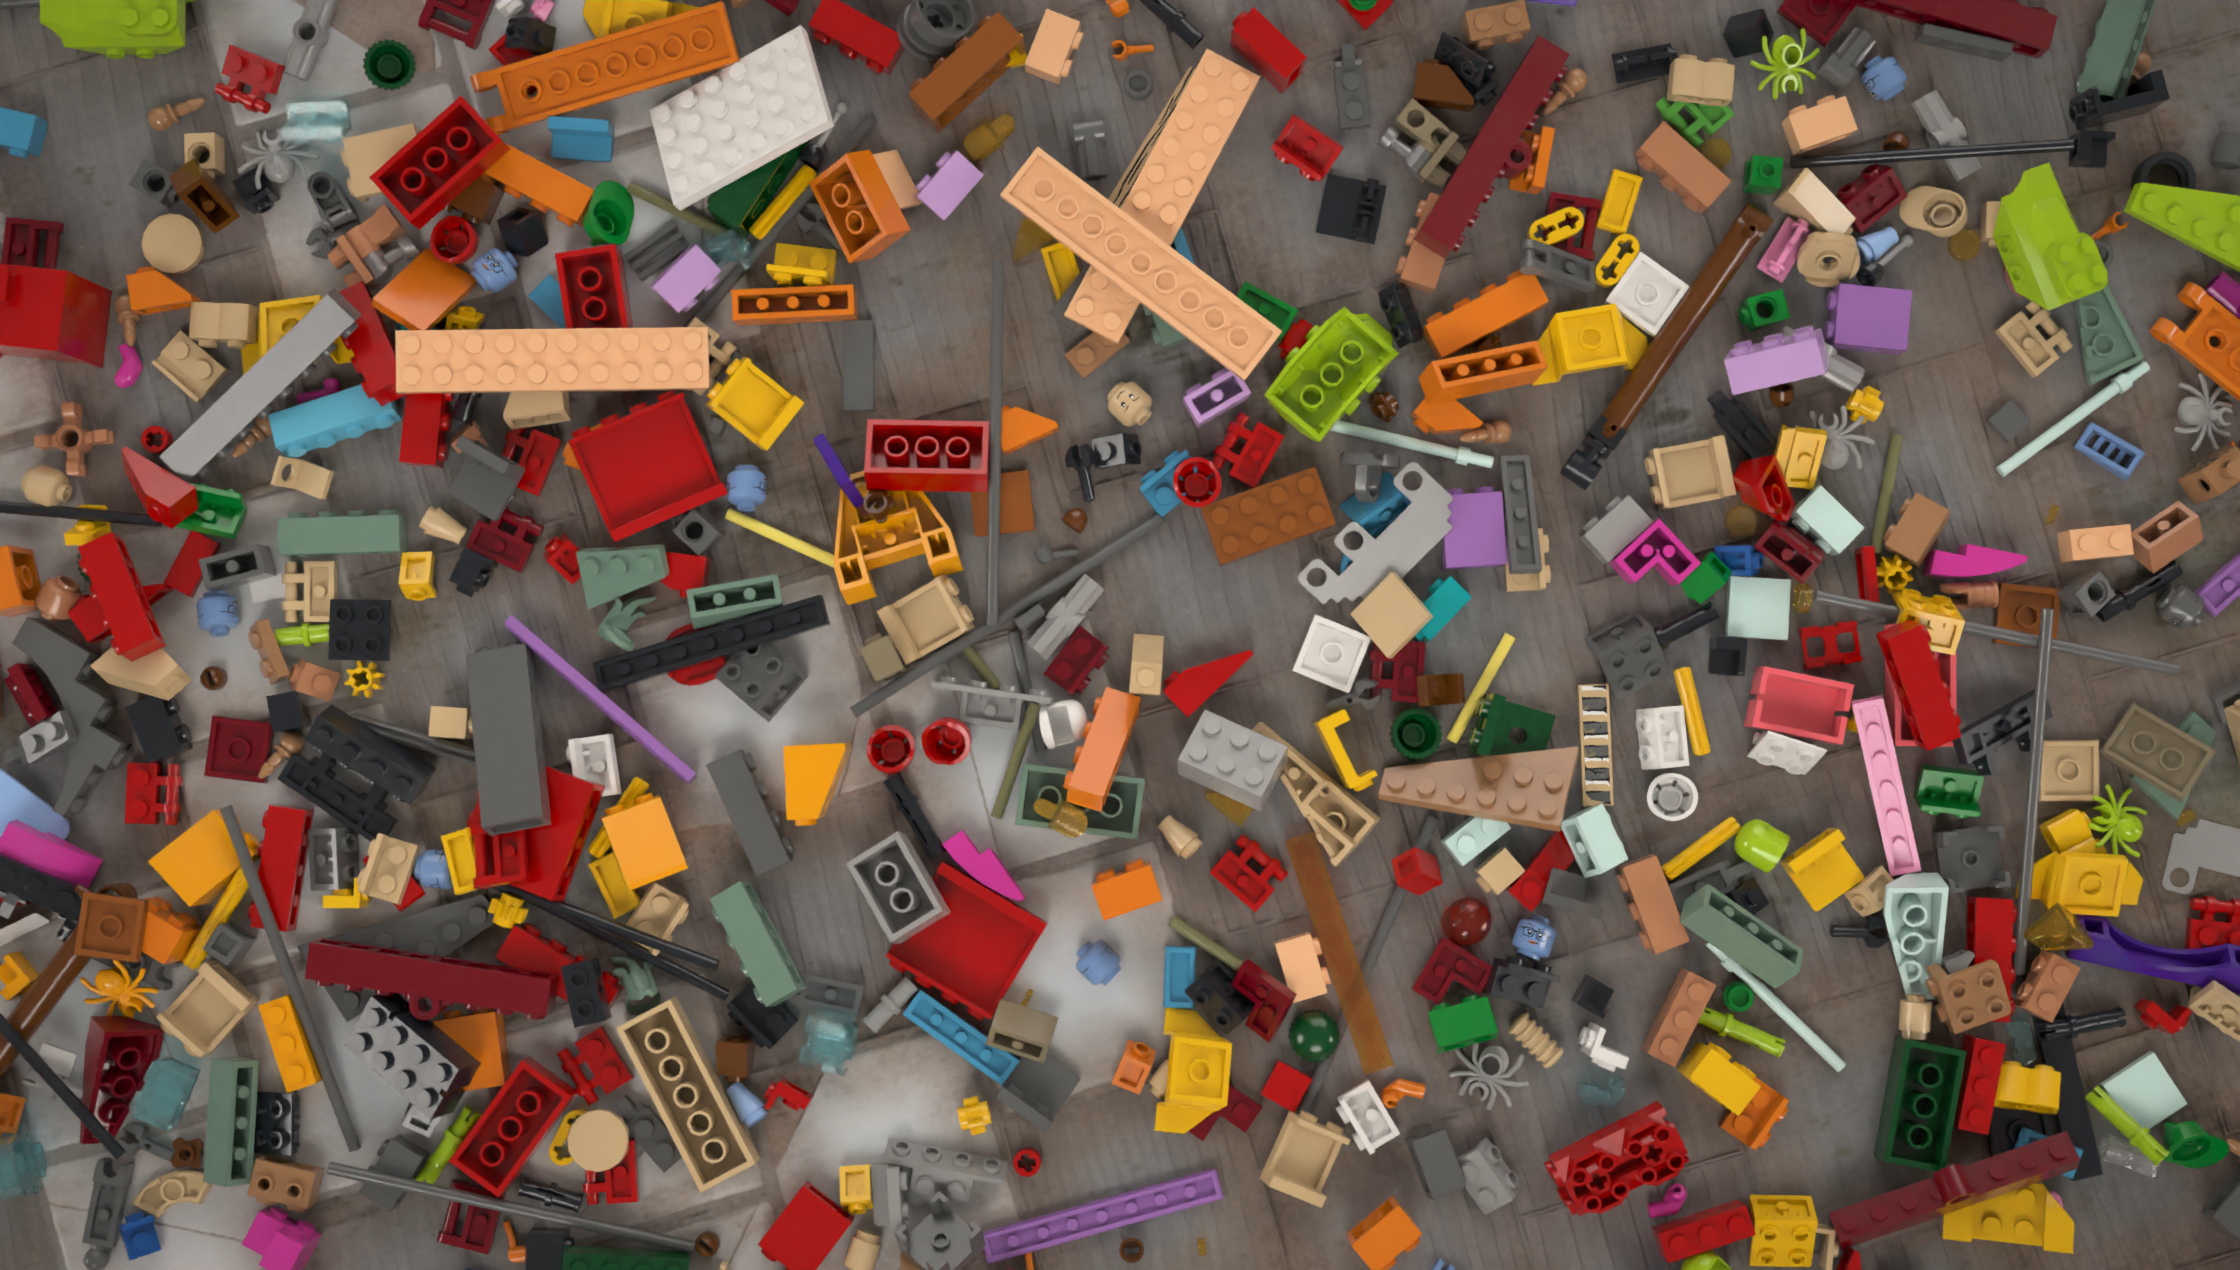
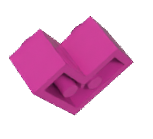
M1660 519L1654 520L1651 525L1608 562L1628 584L1637 582L1649 569L1654 567L1671 586L1680 584L1701 564Z
M268 1206L258 1212L241 1245L262 1255L263 1257L259 1265L268 1270H301L309 1261L322 1234L315 1231L316 1227L313 1224L304 1220L296 1221L288 1217L289 1213L286 1210L277 1206Z

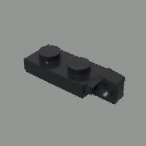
M1721 390L1716 391L1707 399L1716 411L1713 417L1717 420V423L1749 459L1770 456L1775 453L1777 440L1743 401L1739 402L1735 397L1729 400Z

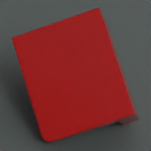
M1417 847L1391 860L1397 886L1411 893L1422 895L1443 883L1436 856Z

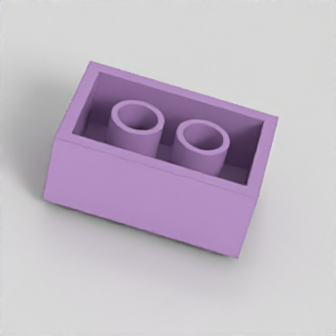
M1805 326L1795 329V334L1783 337L1782 333H1776L1764 337V341L1752 344V340H1747L1734 344V348L1729 351L1724 359L1732 395L1825 374L1830 362L1822 329L1813 330V326Z

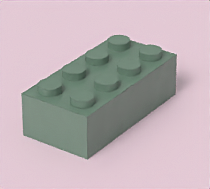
M1023 763L1015 825L1137 840L1145 778L1116 775L1103 810L1099 812L1066 801L1067 789L1063 788L1068 770L1074 771V769Z

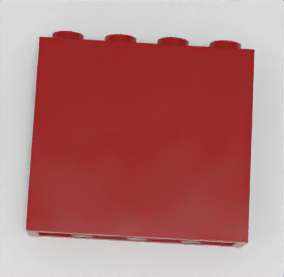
M674 390L657 396L659 402L648 407L646 402L629 408L630 415L620 419L617 414L600 420L601 427L591 431L588 425L572 432L574 438L568 440L613 542L728 494L723 482L718 477L683 398V392L677 395Z
M546 766L552 824L526 829L529 882L509 885L551 901H564L605 785L587 781ZM478 792V801L475 809L468 816L467 827L481 825ZM489 835L486 837L488 874L495 875L493 837Z
M944 860L941 862L932 880L951 913L901 944L894 943L885 957L890 959L889 965L902 973H905L907 969L917 975L915 981L924 987L931 989L933 985L943 991L941 996L955 1005L960 1001L968 1006L967 1012L977 1019L983 1020L984 1017L991 1019L1000 999H1003L1048 922Z

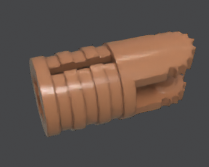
M1995 580L1989 582L1940 584V591L1942 593L1961 594V598L1951 599V602L1954 603L1958 610L1980 607L1996 608L1998 606L1999 589Z

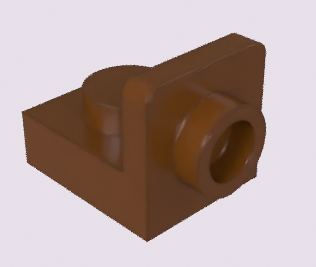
M1462 673L1417 676L1419 707L1465 703L1464 676Z

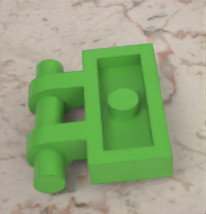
M1665 97L1655 104L1662 112L1661 117L1666 123L1670 121L1678 130L1680 136L1695 149L1704 142L1696 133L1698 130L1703 128L1711 136L1735 115L1728 106H1708L1675 102L1671 105ZM1685 108L1695 119L1691 125L1678 113L1681 109Z

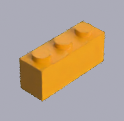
M290 995L258 1005L286 1092L289 1093L322 1081Z

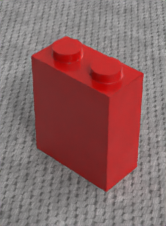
M1253 7L1248 13L1243 11L1232 23L1234 28L1231 31L1230 45L1283 94L1303 73L1307 57L1256 8Z
M806 1181L758 1245L762 1248L761 1253L773 1262L778 1260L786 1266L785 1270H816L852 1224L854 1217Z

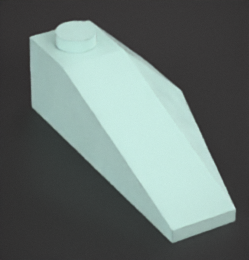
M1906 873L1885 886L1883 915L1906 998L1907 994L1925 995L1926 999H1935V997L1930 995L1925 984V980L1929 978L1925 967L1938 963L1941 967L1949 887L1939 873Z

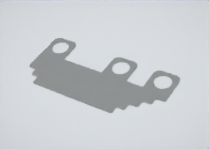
M1410 462L1395 476L1393 481L1395 487L1412 503L1376 539L1356 522L1349 523L1335 537V545L1353 561L1340 576L1320 559L1312 560L1300 572L1298 576L1299 582L1322 604H1325L1331 598L1336 602H1340L1344 597H1347L1350 601H1354L1358 596L1365 599L1391 572H1395L1402 579L1452 529V525L1447 522V519L1452 514L1448 509V505L1453 501V497L1419 464ZM1409 471H1416L1422 476V485L1417 490H1408L1403 485V477ZM1357 531L1362 535L1363 544L1359 549L1350 550L1345 547L1343 539L1348 532ZM1321 568L1325 571L1327 579L1322 586L1314 587L1309 584L1307 574L1311 569Z
M2200 819L2196 828L2187 827L2185 834H2173L2162 880L2163 887L2169 891L2185 895L2190 894L2194 887L2198 867L2240 877V829ZM2175 868H2183L2189 874V881L2184 887H2176L2170 881V873Z

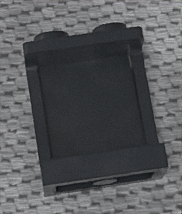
M2162 69L2150 72L2130 85L2128 97L2103 103L2100 99L2098 88L2095 86L2071 100L2069 116L2071 121L2075 123L2077 131L2148 113L2169 100L2170 97Z

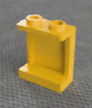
M742 357L741 360L736 358L726 369L725 373L728 376L723 383H715L706 396L709 398V401L705 405L761 450L768 451L803 406L804 402L796 395L788 393L752 364V360L748 357Z
M1341 709L1313 724L1344 787L1347 789L1353 788L1354 791L1358 792L1373 785L1372 778L1378 775L1375 770L1371 769L1359 775L1356 774L1334 729L1350 720L1346 710Z

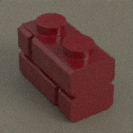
M1776 519L1765 529L1753 546L1801 584L1815 571L1826 554L1794 528H1788L1786 522H1780Z

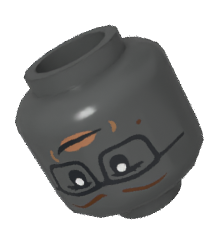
M2184 585L2167 587L2156 602L2158 616L2180 630H2184L2191 625L2196 627L2201 623L2206 614L2203 611L2205 605L2203 597Z

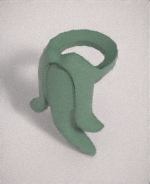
M635 596L626 600L623 604L619 598L615 597V604L599 625L597 636L604 637L608 642L613 641L624 650L632 652L635 649V644L626 631L637 618L646 616L642 610L636 608L654 601L656 596Z
M610 956L611 962L624 966L629 972L628 974L624 968H617L612 972V976L620 977L626 989L624 1005L627 1012L633 1015H641L656 1007L660 1003L661 994L650 971L653 965L645 961L643 969H641L637 962L629 957ZM645 996L652 997L644 1005L634 1006L631 1004V1000H642Z

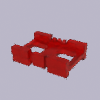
M1857 621L1837 622L1835 625L1820 628L1817 625L1797 628L1803 651V670L1863 661L1860 653ZM1839 633H1852L1854 651L1840 653L1837 647L1836 636ZM1819 636L1823 639L1825 653L1823 656L1810 657L1807 651L1806 640L1810 637Z

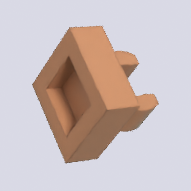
M471 420L470 424L464 426L450 438V445L458 454L462 450L455 446L460 436L477 440L488 446L486 440L480 436L482 435L481 428L474 420Z

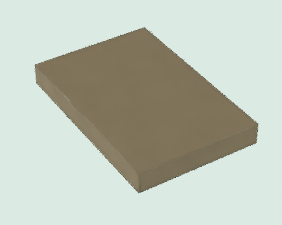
M2132 702L2100 750L2099 755L2182 803L2216 750Z

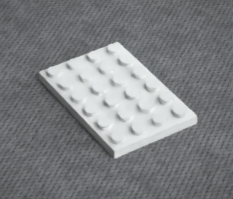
M801 25L741 58L740 62H735L649 110L672 202L680 211L834 127L807 31Z

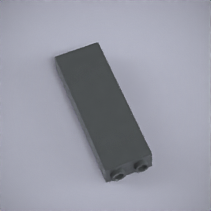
M520 642L508 643L503 648L478 649L475 653L466 655L481 826L490 836L551 825L534 653L526 643Z

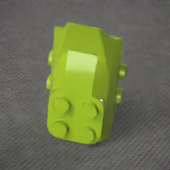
M40 0V22L54 31L61 38L66 48L104 54L112 59H123L125 55H136L139 58L152 59L155 58V54H167L185 46L186 0Z
M2048 162L2024 171L2015 190L2001 198L1993 232V238L2015 291L2049 311L2103 290L2108 283V273L2095 241L2088 234L2080 233L2058 186L2050 163Z
M1343 307L1331 316L1321 327L1316 324L1305 337L1307 340L1306 344L1301 349L1295 347L1285 359L1287 365L1265 393L1268 402L1285 420L1300 433L1317 442H1320L1345 413L1349 416L1354 413L1361 404V401L1358 399L1365 391L1370 394L1381 382L1379 375L1399 354L1392 346L1393 338L1391 333L1367 313L1353 314L1346 307Z

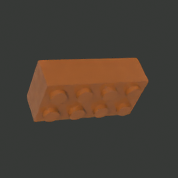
M999 11L993 17L991 15L986 16L978 24V30L971 37L968 35L964 36L956 44V50L948 58L943 56L933 65V72L926 78L921 76L911 85L910 89L912 91L908 94L913 108L937 134L1010 68V66H1007L1011 60V57L1008 55L1010 51L1015 49L1021 56L1026 52L1023 37Z
M1316 467L1210 503L1199 510L1219 567L1329 529L1336 524Z

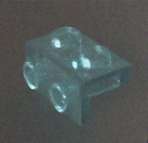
M347 100L288 102L286 104L288 122L280 128L282 141L293 140V144H307L312 142V139H323L325 143L339 142L352 129Z

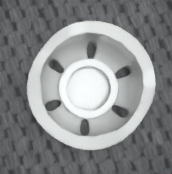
M1665 773L1656 777L1650 784L1647 793V803L1650 810L1656 816L1666 821H1679L1688 817L1695 810L1698 802V792L1694 783L1689 778L1676 773ZM1676 780V785L1672 786L1673 781ZM1657 784H1659L1661 790L1656 787ZM1689 793V796L1683 797V794ZM1679 808L1683 809L1684 813L1680 812Z

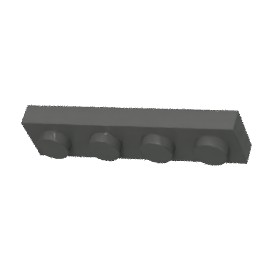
M1530 455L1500 456L1498 458L1500 489L1503 497L1509 574H1539L1542 571Z

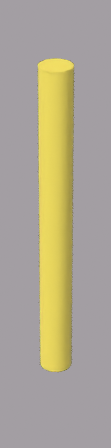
M728 509L725 516L726 520L834 568L833 554L734 509Z
M1507 633L1504 634L1446 739L1455 744L1458 743L1476 711L1479 700L1485 695L1516 638Z

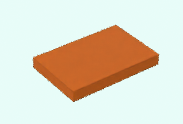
M426 248L372 298L371 306L409 330H431L476 287L477 282L474 277L454 264L437 259L432 251Z

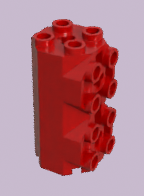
M1658 1101L1548 1155L1549 1160L1544 1162V1166L1551 1179H1554L1558 1186L1556 1189L1558 1195L1572 1216L1578 1214L1580 1217L1588 1212L1602 1214L1622 1204L1629 1191L1643 1184L1658 1186L1677 1176L1684 1167V1164L1689 1162L1687 1150L1673 1122L1670 1123L1668 1120H1664L1663 1117L1668 1114Z

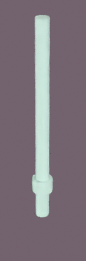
M2142 360L2126 373L2121 372L2111 379V384L1996 467L1998 473L2005 477L2116 394H2123L2130 389L2135 380L2150 370L2148 363Z
M1341 420L1330 430L1453 459L1455 463L1465 466L1470 463L1491 468L1494 460L1493 456L1472 452L1471 448L1459 445L1458 448Z
M1709 942L1705 943L1721 960L1720 964L1727 971H1733L1837 1072L1845 1067L1846 1063L1752 972L1712 946Z

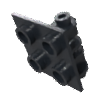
M1328 174L1315 233L1374 245L1387 186L1380 185L1376 179L1368 178L1366 182Z
M330 599L328 660L390 661L391 600Z
M296 1090L289 1093L286 1091L285 1093L257 1091L254 1153L289 1156L297 1153V1147H300L299 1130L294 1129L300 1128V1124H294V1120L300 1119V1115H295L294 1113L299 1112L300 1096H297Z

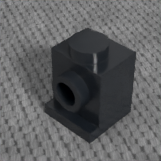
M464 547L449 581L457 584L455 590L472 597L474 592H478L480 588L483 589L487 585L491 576V572L488 571L490 566L497 568L499 562Z

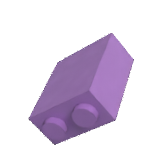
M1839 283L1827 294L1826 309H1830L1829 321L1825 322L1823 329L1824 339H1827V344L1835 349L1899 355L1907 351L1912 290Z
M1494 487L1475 488L1476 493L1464 494L1461 488L1446 490L1453 497V501L1448 505V509L1452 514L1447 519V522L1452 525V529L1441 539L1443 570L1506 565L1507 554L1502 491L1494 492Z

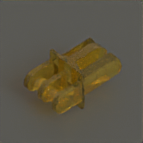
M1004 114L991 124L985 118V123L966 136L964 147L971 160L978 162L986 159L1000 148L1002 150L1005 149L1003 141L1015 131L1014 119L1011 115Z
M1044 798L1035 801L1033 805L1035 812L1051 820L1047 826L1048 828L1070 838H1077L1086 831L1088 825L1087 816L1076 806L1063 799L1059 805Z

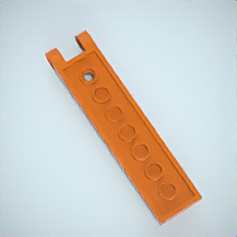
M721 1L499 68L471 75L470 81L475 93L498 87L506 114L485 119V121L497 135H501L516 128L547 120L548 116L557 117L727 67L735 62H740V57L725 4ZM532 85L537 88V94L534 97H530L527 93L528 88Z
M2188 282L2178 293L2177 297L2185 306L2196 309L2198 313L2183 331L2172 321L2160 317L2149 332L2158 341L2172 347L2240 402V319L2209 296L2203 288ZM2211 336H2215L2218 339L2219 344L2217 347L2210 345L2209 339Z

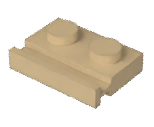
M181 330L160 352L161 355L152 362L156 368L195 402L200 404L207 393L210 394L229 372L227 368L204 348L198 346L196 341L189 339V335Z

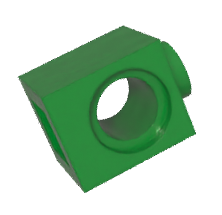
M1752 155L1744 165L1742 192L1773 195L1781 188L1783 158Z
M1782 289L1753 296L1740 303L1739 317L1741 323L1747 326L1748 332L1783 323L1790 318ZM1757 304L1764 305L1768 309L1767 318H1762L1757 314Z
M1712 551L1700 560L1701 564L1680 583L1685 595L1692 600H1696L1700 605L1722 587L1732 574V571Z

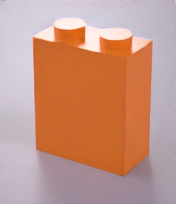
M484 1007L483 1010H473L474 1013L462 1015V1009L443 1012L444 1018L435 1020L434 1024L481 1063L469 1086L462 1088L470 1091L503 1086L511 1076L503 1014H498L495 1010Z

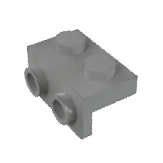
M1488 1138L1482 1139L1477 1147L1457 1157L1466 1182L1465 1188L1484 1215L1513 1201L1520 1191L1521 1184L1519 1183L1518 1176L1513 1170L1509 1169L1502 1159L1499 1149Z
M890 1163L873 1164L871 1166L874 1225L889 1226L890 1231H897L905 1224V1221H909L910 1217L909 1203H904L903 1190H908L907 1171L902 1172V1166Z

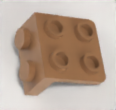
M1990 959L1949 975L1938 963L1925 967L1929 977L1925 980V984L1930 995L1935 997L1937 1005L1933 1006L1934 1013L1940 1023L1944 1022L1954 1034L2011 1013L2012 1008L1999 965L1995 960Z

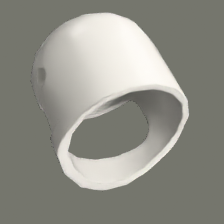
M1069 699L1040 706V730L1048 749L1083 739V732L1088 719L1085 709L1080 702Z

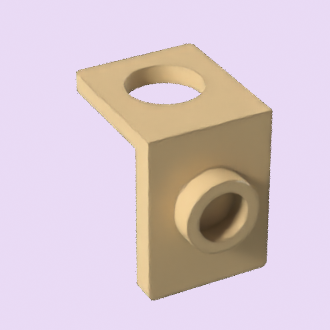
M279 456L271 485L293 488L325 500L334 471L304 459ZM290 464L291 473L287 479L283 480L282 471L286 465Z
M1817 1224L1816 1233H1822L1819 1266L1824 1270H1832L1833 1257H1837L1839 1252V1242L1835 1239L1836 1232L1830 1225Z

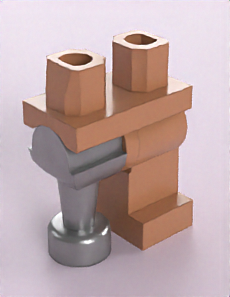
M386 204L376 209V213L366 221L355 226L345 235L335 239L339 245L327 254L332 264L338 270L350 262L355 267L354 271L343 277L348 287L363 281L367 287L369 286L374 290L381 285L380 283L392 276V267L406 255L413 259L421 253L394 212ZM398 239L399 246L384 253L382 249Z

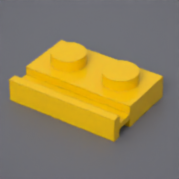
M1781 425L1774 454L1788 487L1814 489L1827 438L1826 430L1797 426L1791 428Z

